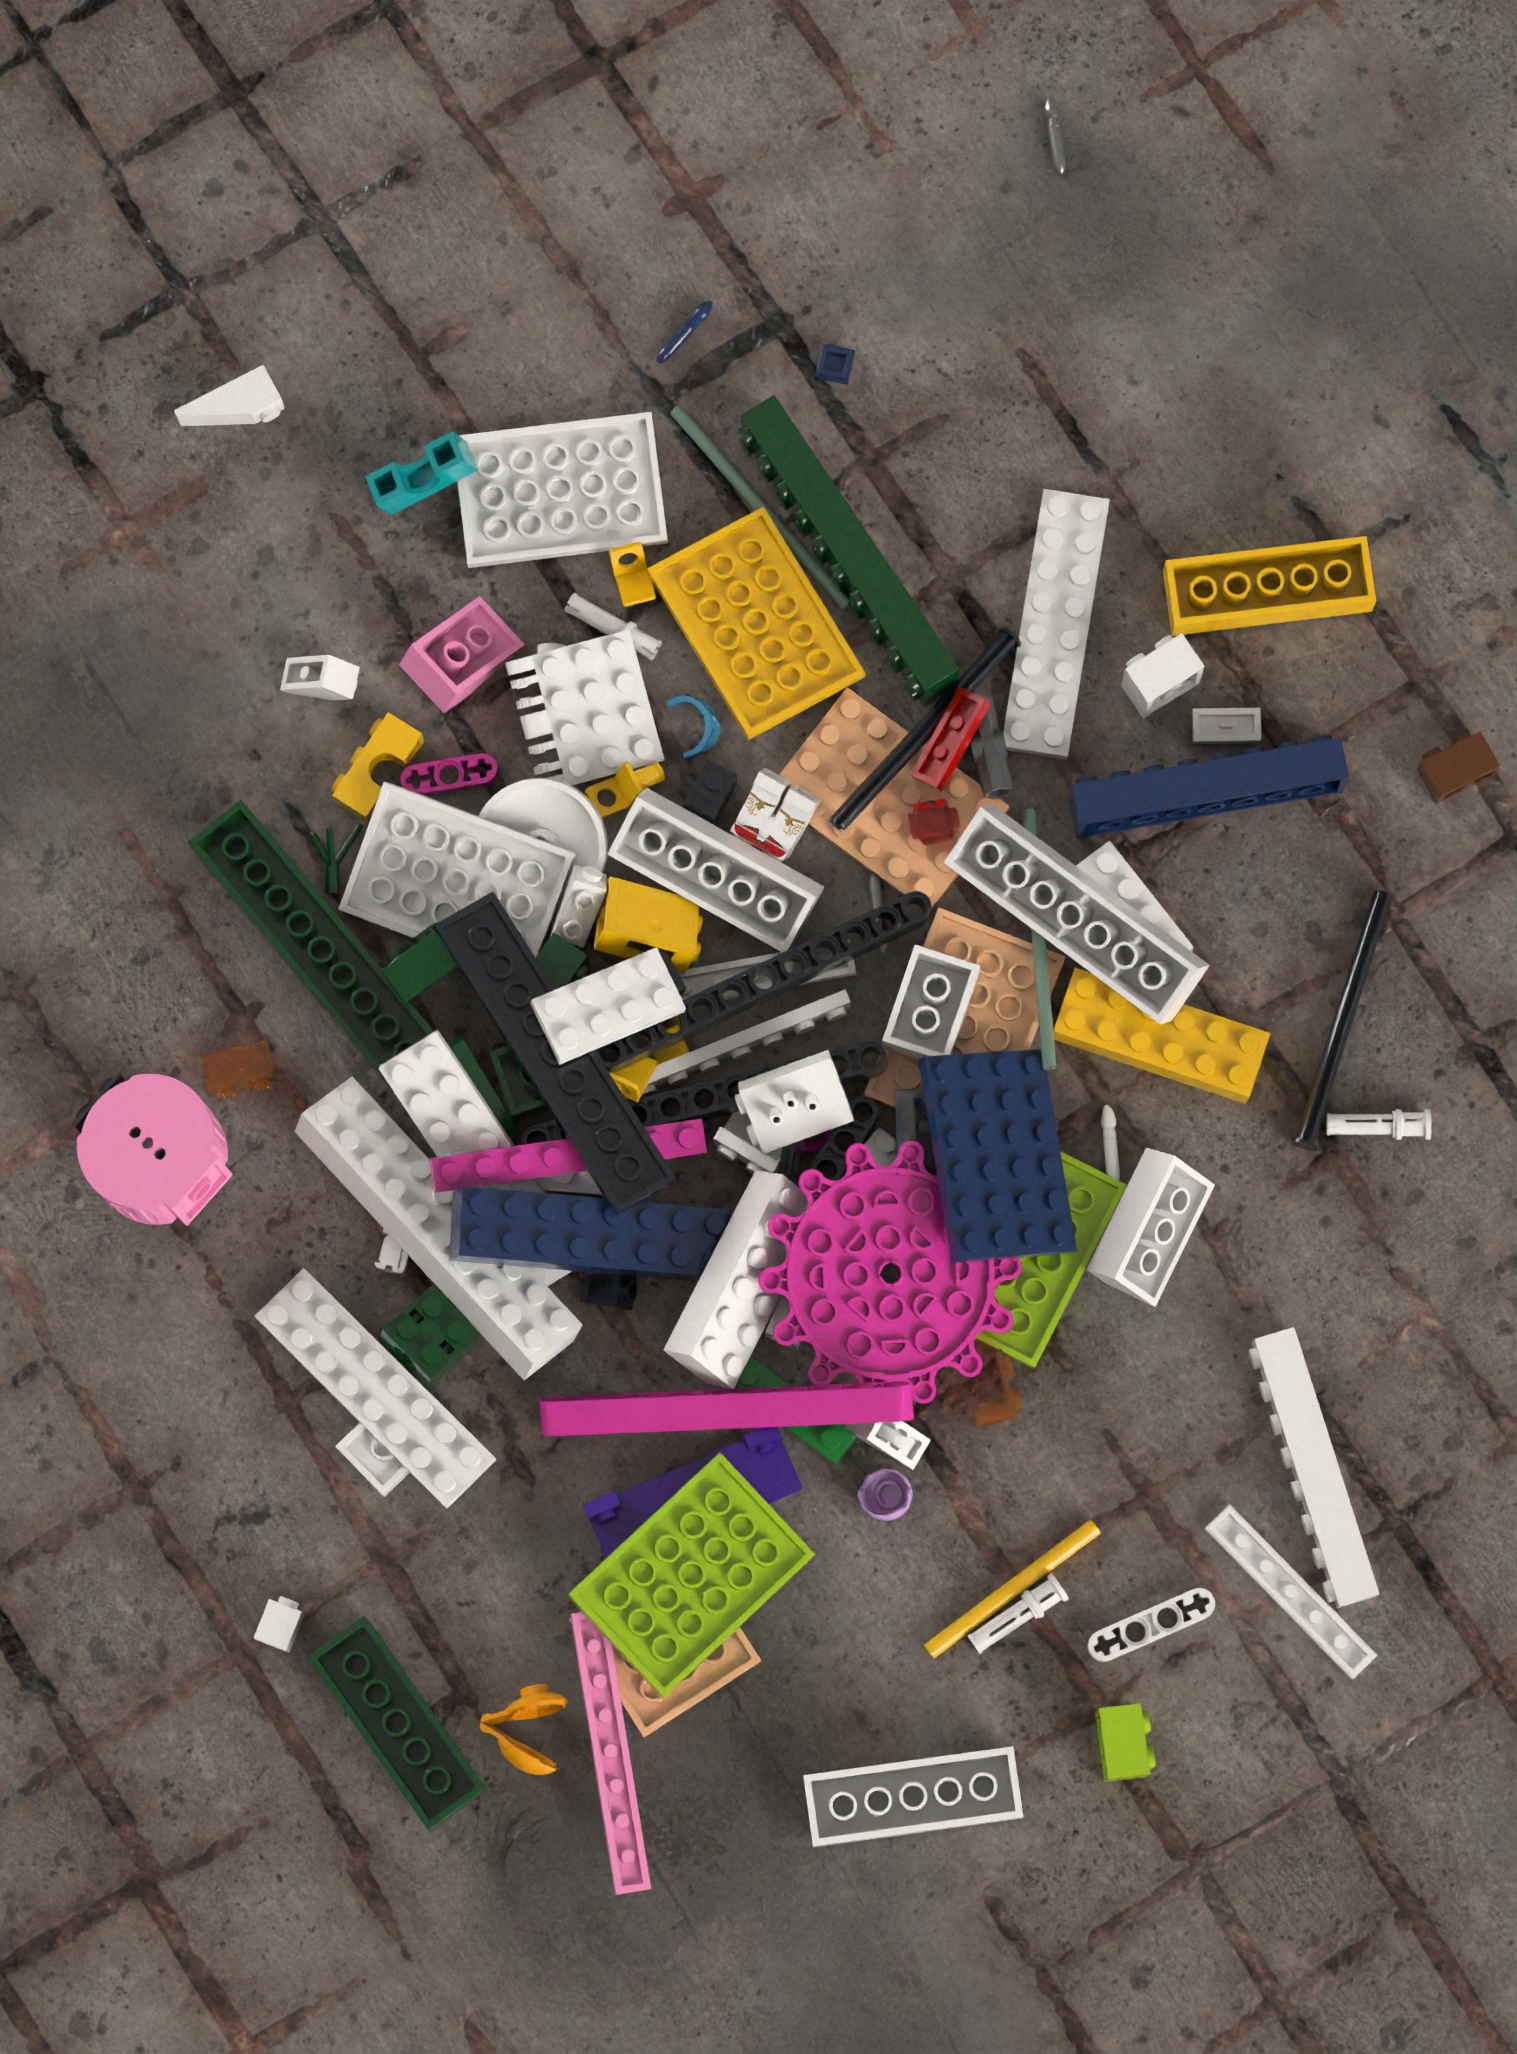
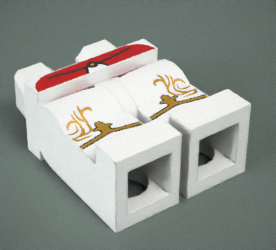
M764 768L758 772L753 783L754 786L730 832L734 833V837L751 846L759 847L763 850V853L782 862L792 854L794 847L822 799L797 785L790 788L792 782Z

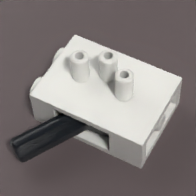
M829 1049L738 1083L739 1094L734 1095L741 1115L748 1113L752 1125L746 1128L753 1146L759 1144L763 1154L782 1147L777 1174H783L794 1184L798 1178L804 1139L854 1121L852 1110Z

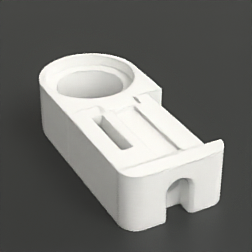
M383 1229V1233L387 1237H384L378 1259L380 1263L375 1262V1266L380 1271L400 1276L404 1275L410 1256Z

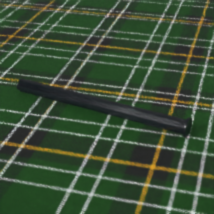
M1006 627L999 629L1000 635L837 809L830 818V823L837 830L845 831L931 738L958 688L961 687L973 692L1013 648L1017 649V646H1021V641L1011 630Z
M1376 890L1372 896L1297 1137L1292 1138L1290 1141L1291 1144L1310 1151H1316L1318 1148L1314 1144L1391 902L1392 896L1387 892Z

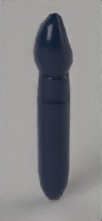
M706 301L699 305L693 311L692 316L664 344L656 357L658 363L667 361L696 330L699 324L706 320L712 309L713 303L711 301Z

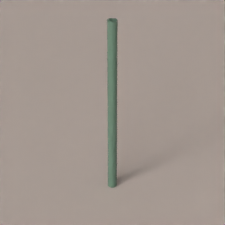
M680 405L676 406L670 412V415L755 511L764 506L793 555L842 611L849 607L848 602L851 599L844 591L840 592L830 575Z
M1025 809L1022 811L1023 827L1037 837L1035 810ZM1031 928L1043 1069L1052 1070L1056 1068L1046 939Z

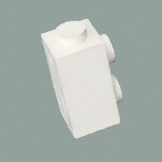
M574 864L551 921V935L556 933L567 942L584 948L607 891L606 874L592 866L581 867Z

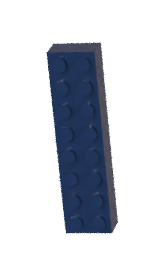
M1322 735L1311 739L1312 743L1298 745V741H1288L1279 744L1278 749L1265 751L1264 747H1254L1245 750L1244 755L1231 757V753H1220L1211 756L1210 761L1198 762L1197 759H1186L1179 761L1176 767L1164 768V765L1158 764L1144 768V772L1131 774L1129 770L1114 772L1110 774V778L1097 780L1096 776L1080 778L1077 780V784L1071 786L1068 800L1076 839L1342 793L1349 778L1341 738L1332 739L1331 735Z
M462 1186L453 1191L449 1261L699 1281L731 1219L732 1209L640 1202L616 1216L605 1198Z

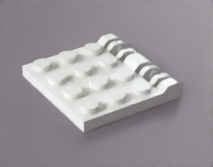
M630 629L505 662L508 676L535 669L536 672L535 675L510 681L512 689L524 688L529 684L538 682L542 694L520 699L516 702L517 709L544 703L546 709L520 716L525 739L550 733L553 735L554 740L529 746V753L536 755L553 748L557 750L559 760L551 763H541L533 767L535 775L561 768L562 774L547 778L575 785L616 774L622 764L627 761L632 769L650 765L655 761H665Z

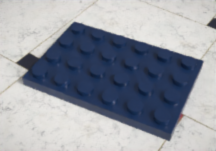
M1041 1049L924 1056L918 1059L951 1262L963 1263L1061 1255L1076 1252L1077 1247L1047 1070L1043 1069Z

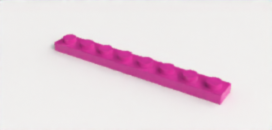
M702 1119L644 1127L664 1159L707 1153ZM567 1138L429 1159L434 1193L453 1191L462 1186L480 1187L587 1171Z

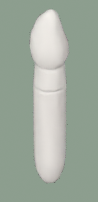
M1105 1105L1101 1117V1127L1103 1128L1106 1174L1120 1181L1117 1137L1114 1129L1116 1118L1112 1108L1109 1105Z

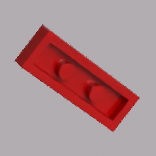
M959 687L910 776L942 792L991 703L987 699Z

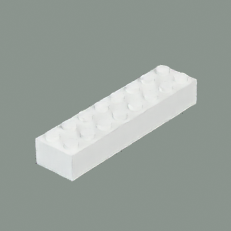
M994 805L979 808L944 861L947 866L1159 1024L1173 1020L1210 966Z

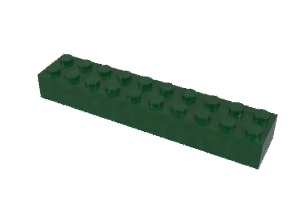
M772 395L740 415L741 428L738 430L742 437L739 439L742 448L748 456L754 454L760 464L757 466L760 475L766 483L772 481L778 490L775 493L776 498L783 509H791L796 517L793 522L802 537L809 536L815 545L812 547V551L817 560L822 565L828 564L833 572L830 575L832 581L840 592L845 590L851 601L848 604L854 615L858 619L862 617L865 619L870 627L867 629V633L877 647L882 645L888 656L885 659L889 667L895 674L899 672L902 674L907 682L904 684V688L914 702L919 700L922 706L925 707L944 695L958 680L959 667L776 396Z
M238 801L189 840V846L394 1093L379 1070L380 1065L434 1032L433 1029L409 1001L406 1003L403 1001L382 972V968L243 801Z

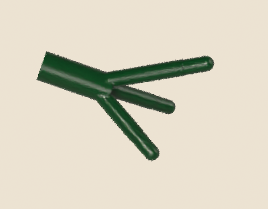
M361 823L355 826L336 857L333 828L331 825L326 826L327 851L315 832H312L310 835L325 863V893L327 894L339 893V865L363 827Z

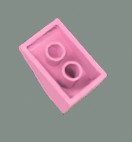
M479 596L414 642L409 647L399 666L445 714L467 698L501 668L505 662L518 653L525 644Z

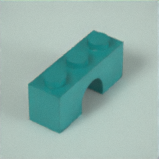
M452 431L423 446L426 456L407 465H399L396 462H392L365 476L376 505L393 515L478 471L467 441Z

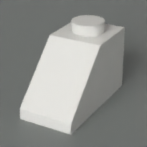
M331 655L287 658L280 690L330 701L353 699L357 688V677L360 667Z

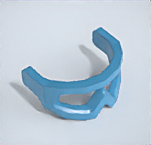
M680 695L666 701L667 707L673 708L682 703H692L699 708L705 721L704 735L699 744L694 749L683 753L684 759L690 760L701 754L708 753L717 743L721 734L722 724L718 720V712L713 706L703 700Z

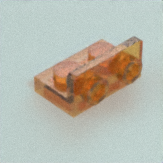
M267 1039L200 1055L207 1083V1092L210 1096L216 1095L217 1099L235 1096L237 1094L236 1090L248 1087L250 1091L263 1090L270 1087L269 1082L277 1081Z

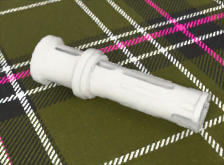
M1395 1109V1111H1392V1114L1327 1113L1326 1135H1392V1138L1396 1140H1401L1403 1136H1423L1425 1140H1430L1431 1110L1425 1109L1424 1112H1402L1401 1109Z
M1052 1573L1047 1576V1581L1031 1592L1029 1590L1024 1591L1021 1596L1022 1600L1000 1615H997L972 1634L967 1635L979 1654L1032 1617L1036 1619L1042 1618L1044 1611L1061 1600L1065 1602L1069 1599Z

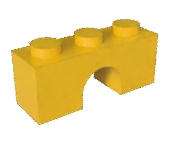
M389 712L384 719L378 718L369 732V735L372 737L365 747L359 746L350 760V763L353 765L346 775L340 774L332 786V791L334 792L332 797L335 804L367 824L370 822L382 788L371 779L374 768L385 761H392L406 768L424 743L421 732Z

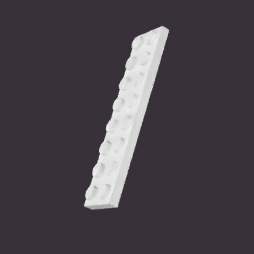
M1043 489L1019 634L1021 646H1017L1003 730L1006 748L1009 751L1065 760L1068 758L1110 499Z
M438 1029L380 1065L379 1070L437 1157L515 1146ZM536 1178L480 1186L481 1188L546 1193ZM530 1267L547 1287L572 1272L568 1270Z
M305 1268L254 1316L446 1509L496 1461V1458Z

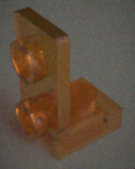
M1002 1349L994 1351V1358L1005 1405H1000L999 1400L980 1404L979 1411H974L973 1413L976 1429L1016 1420L1018 1417L1017 1411L1022 1410L1018 1389L1011 1390L1009 1377L1014 1376L1010 1356L1004 1357Z

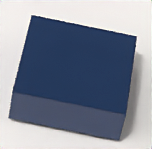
M822 344L815 379L848 385L855 350Z

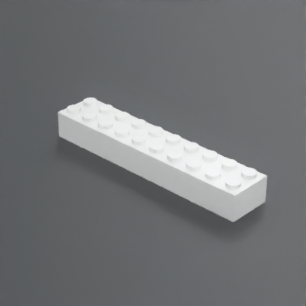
M350 1077L301 1113L294 1132L523 1380H526L574 1342L582 1327V1323L530 1267L449 1261L453 1191L434 1193L428 1157L353 1077Z

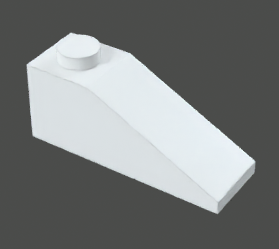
M261 365L174 410L181 426L256 424L260 421L269 422L278 417L280 411L285 409L264 365Z

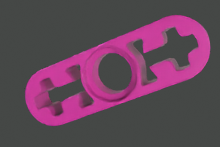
M480 753L410 765L401 773L400 782L401 786L405 789L424 796H432L489 786L498 777V766L492 756ZM485 762L488 768L492 767V770L487 771V777L481 778L477 772L470 773V781H465L462 765L468 764V771L479 769V763ZM453 767L458 770L459 778L455 783L445 784L440 780V773L444 768ZM434 770V779L437 786L431 787L430 780L420 782V788L414 789L412 784H407V781L412 780V774L418 773L421 779L430 778L428 771Z

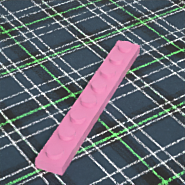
M582 1612L573 1613L570 1615L614 1892L615 1895L650 1890L651 1884L612 1644Z

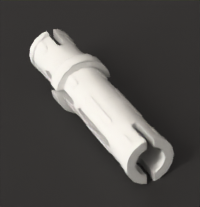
M574 593L567 602L570 606L567 605L564 611L575 616L607 635L630 629L635 651L648 657L649 660H653L659 651L657 647H661L662 641L637 629V624L632 621L627 623L580 597L577 593Z

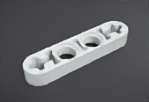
M1192 1589L1092 1634L1088 1640V1653L1098 1662H1108L1209 1617L1214 1611V1597L1206 1589ZM1194 1595H1198L1200 1599L1206 1598L1209 1604L1204 1607L1205 1613L1200 1614L1198 1609L1190 1611L1186 1614L1190 1620L1184 1622L1182 1610L1176 1602L1182 1600L1184 1608L1194 1602ZM1169 1608L1176 1613L1177 1623L1175 1626L1164 1628L1158 1623L1157 1615L1160 1610ZM1137 1622L1143 1625L1145 1628L1143 1640L1132 1642L1126 1637L1125 1630L1128 1624ZM1118 1628L1120 1639L1127 1648L1120 1650V1645L1117 1643L1109 1648L1110 1654L1104 1656L1102 1651L1096 1653L1094 1647L1098 1644L1097 1638L1102 1636L1105 1641L1111 1640L1116 1637L1112 1630Z

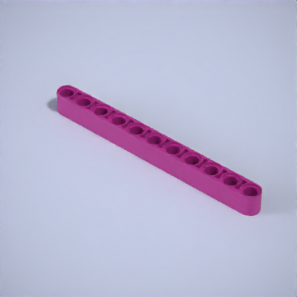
M905 1381L570 1395L539 1399L541 1429L544 1436L883 1423L914 1419L911 1382Z

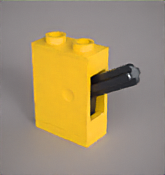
M610 876L607 880L606 894L597 913L594 950L630 959L657 947L679 994L682 995L685 993L686 987L679 973L684 974L691 962H696L699 957L701 943L697 942V935L702 927L703 916L699 915V906L681 895Z

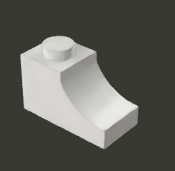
M903 1421L846 1424L845 1426L846 1429L865 1443L882 1451L910 1469L915 1468L930 1442L929 1438Z

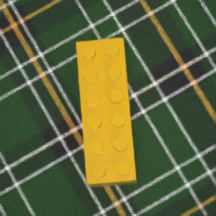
M1367 536L1165 560L1163 568L1172 636L1181 633L1184 635L1372 612L1376 603Z
M1075 968L1053 1030L1054 1040L1243 1104H1246L1250 1097L1271 1034L1185 1004L1182 1005L1172 1021L1159 1024L1095 975Z

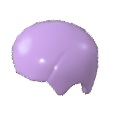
M882 1468L865 1477L857 1496L862 1509L872 1518L891 1521L898 1519L908 1510L912 1501L913 1490L908 1478L898 1470Z

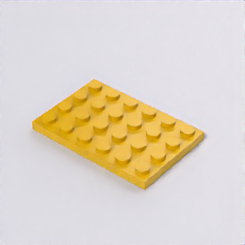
M764 506L647 568V574L748 741L865 678V671Z

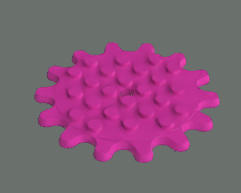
M906 1141L900 1146L897 1158L891 1165L880 1166L873 1160L871 1152L866 1145L856 1143L849 1146L846 1150L847 1171L840 1180L830 1181L818 1170L814 1169L806 1170L800 1175L799 1187L807 1198L805 1212L797 1217L781 1213L775 1214L768 1221V1232L772 1237L785 1245L787 1256L781 1265L765 1268L761 1271L758 1283L766 1293H779L785 1296L790 1307L787 1316L775 1324L773 1337L777 1343L784 1346L792 1345L798 1341H806L813 1346L815 1358L808 1370V1376L815 1385H828L839 1373L848 1372L855 1376L858 1383L911 1382L912 1398L921 1404L929 1403L936 1395L935 1375L941 1367L952 1366L965 1377H975L980 1373L983 1366L982 1359L974 1348V1340L979 1332L991 1330L997 1333H1004L1011 1328L1013 1316L1008 1309L996 1302L994 1290L1000 1282L1018 1277L1022 1271V1263L1019 1258L952 1263L938 1176L930 1174L925 1169L922 1145L916 1141ZM892 1263L897 1267L899 1273L896 1281L888 1284L882 1279L880 1272L886 1264Z

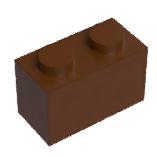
M1481 731L1472 736L1470 732H1466L1451 741L1452 746L1442 751L1440 747H1436L1422 755L1423 761L1420 762L1417 771L1436 804L1496 775L1500 765Z

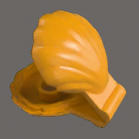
M537 1684L521 1689V1698L512 1702L504 1711L495 1714H484L481 1717L480 1729L482 1732L492 1734L498 1738L501 1753L515 1768L528 1774L545 1775L558 1769L555 1762L493 1726L506 1721L548 1716L563 1710L566 1704L569 1703L564 1696L549 1692L547 1684Z

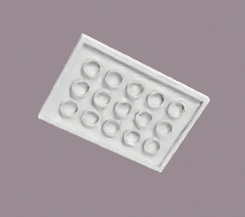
M652 412L459 435L467 441L478 467V471L458 481L468 568L603 552L635 542H641L642 547L668 544Z
M386 781L382 785L338 910L414 938L434 923L442 921L487 894L494 892L536 958L544 944L576 853Z

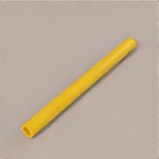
M1092 1520L1086 1522L925 1643L924 1647L933 1659L1101 1534Z

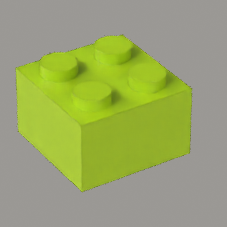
M1141 1703L1099 1708L1095 1712L1104 1782L1143 1778L1150 1775V1769L1155 1767V1755L1153 1746L1146 1745L1145 1734L1151 1732L1148 1710L1142 1711Z

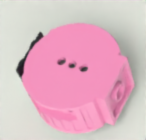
M118 1072L114 1078H108L101 1085L98 1091L99 1094L91 1103H87L79 1109L75 1116L76 1120L72 1123L81 1133L77 1137V1155L82 1172L90 1185L114 1210L128 1219L144 1224L162 1225L173 1223L178 1218L188 1226L233 1175L225 1166V1163L228 1161V1146L223 1128L219 1120L201 1098L183 1082L161 1074L133 1075L126 1081Z

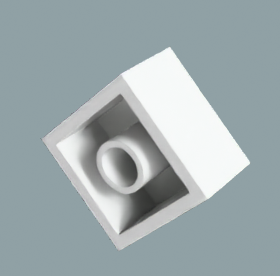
M1182 633L1175 638L1172 635L1164 637L1155 644L1156 650L1146 656L1140 653L1126 663L1127 668L1124 671L1121 687L1143 719L1200 683L1205 666Z

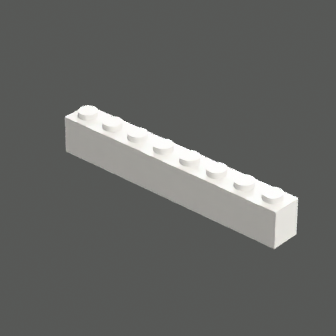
M1292 1327L1256 1338L1252 1342L1253 1348L1248 1350L1253 1368H1260L1263 1382H1259V1388L1264 1402L1270 1401L1274 1415L1269 1416L1275 1436L1281 1434L1285 1448L1280 1449V1454L1285 1468H1291L1295 1481L1291 1482L1296 1502L1302 1501L1306 1514L1301 1515V1519L1307 1536L1313 1535L1317 1547L1312 1549L1316 1567L1324 1569L1327 1581L1323 1582L1322 1585L1328 1602L1334 1601L1337 1609L1379 1595V1590L1295 1328Z

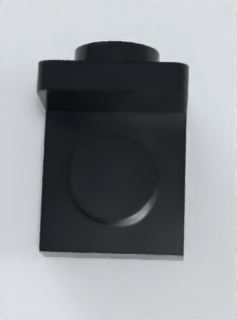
M584 1272L580 1302L586 1305L613 1306L624 1310H632L633 1302L638 1292L636 1276Z

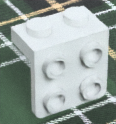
M740 1111L733 1113L725 1127H720L713 1138L714 1145L718 1147L716 1151L731 1161H734L736 1158L747 1165L746 1169L754 1174L755 1170L777 1173L782 1147L763 1154L760 1145L753 1146L746 1127L752 1124L748 1113L742 1115Z

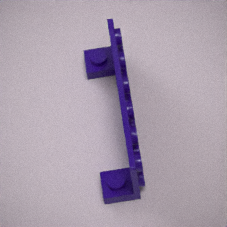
M778 1427L759 1428L743 1435L744 1439L621 1493L616 1494L614 1491L584 1504L583 1507L605 1558L611 1555L719 1453L732 1464L768 1504L801 1491V1482L781 1439Z

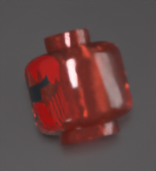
M944 798L917 803L914 805L913 813L908 814L912 837L914 840L919 839L922 845L927 846L950 841L954 838V828L960 827L957 808H950Z

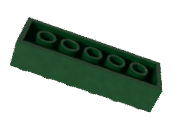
M366 1616L360 1618L307 1656L427 1830H434L488 1791Z

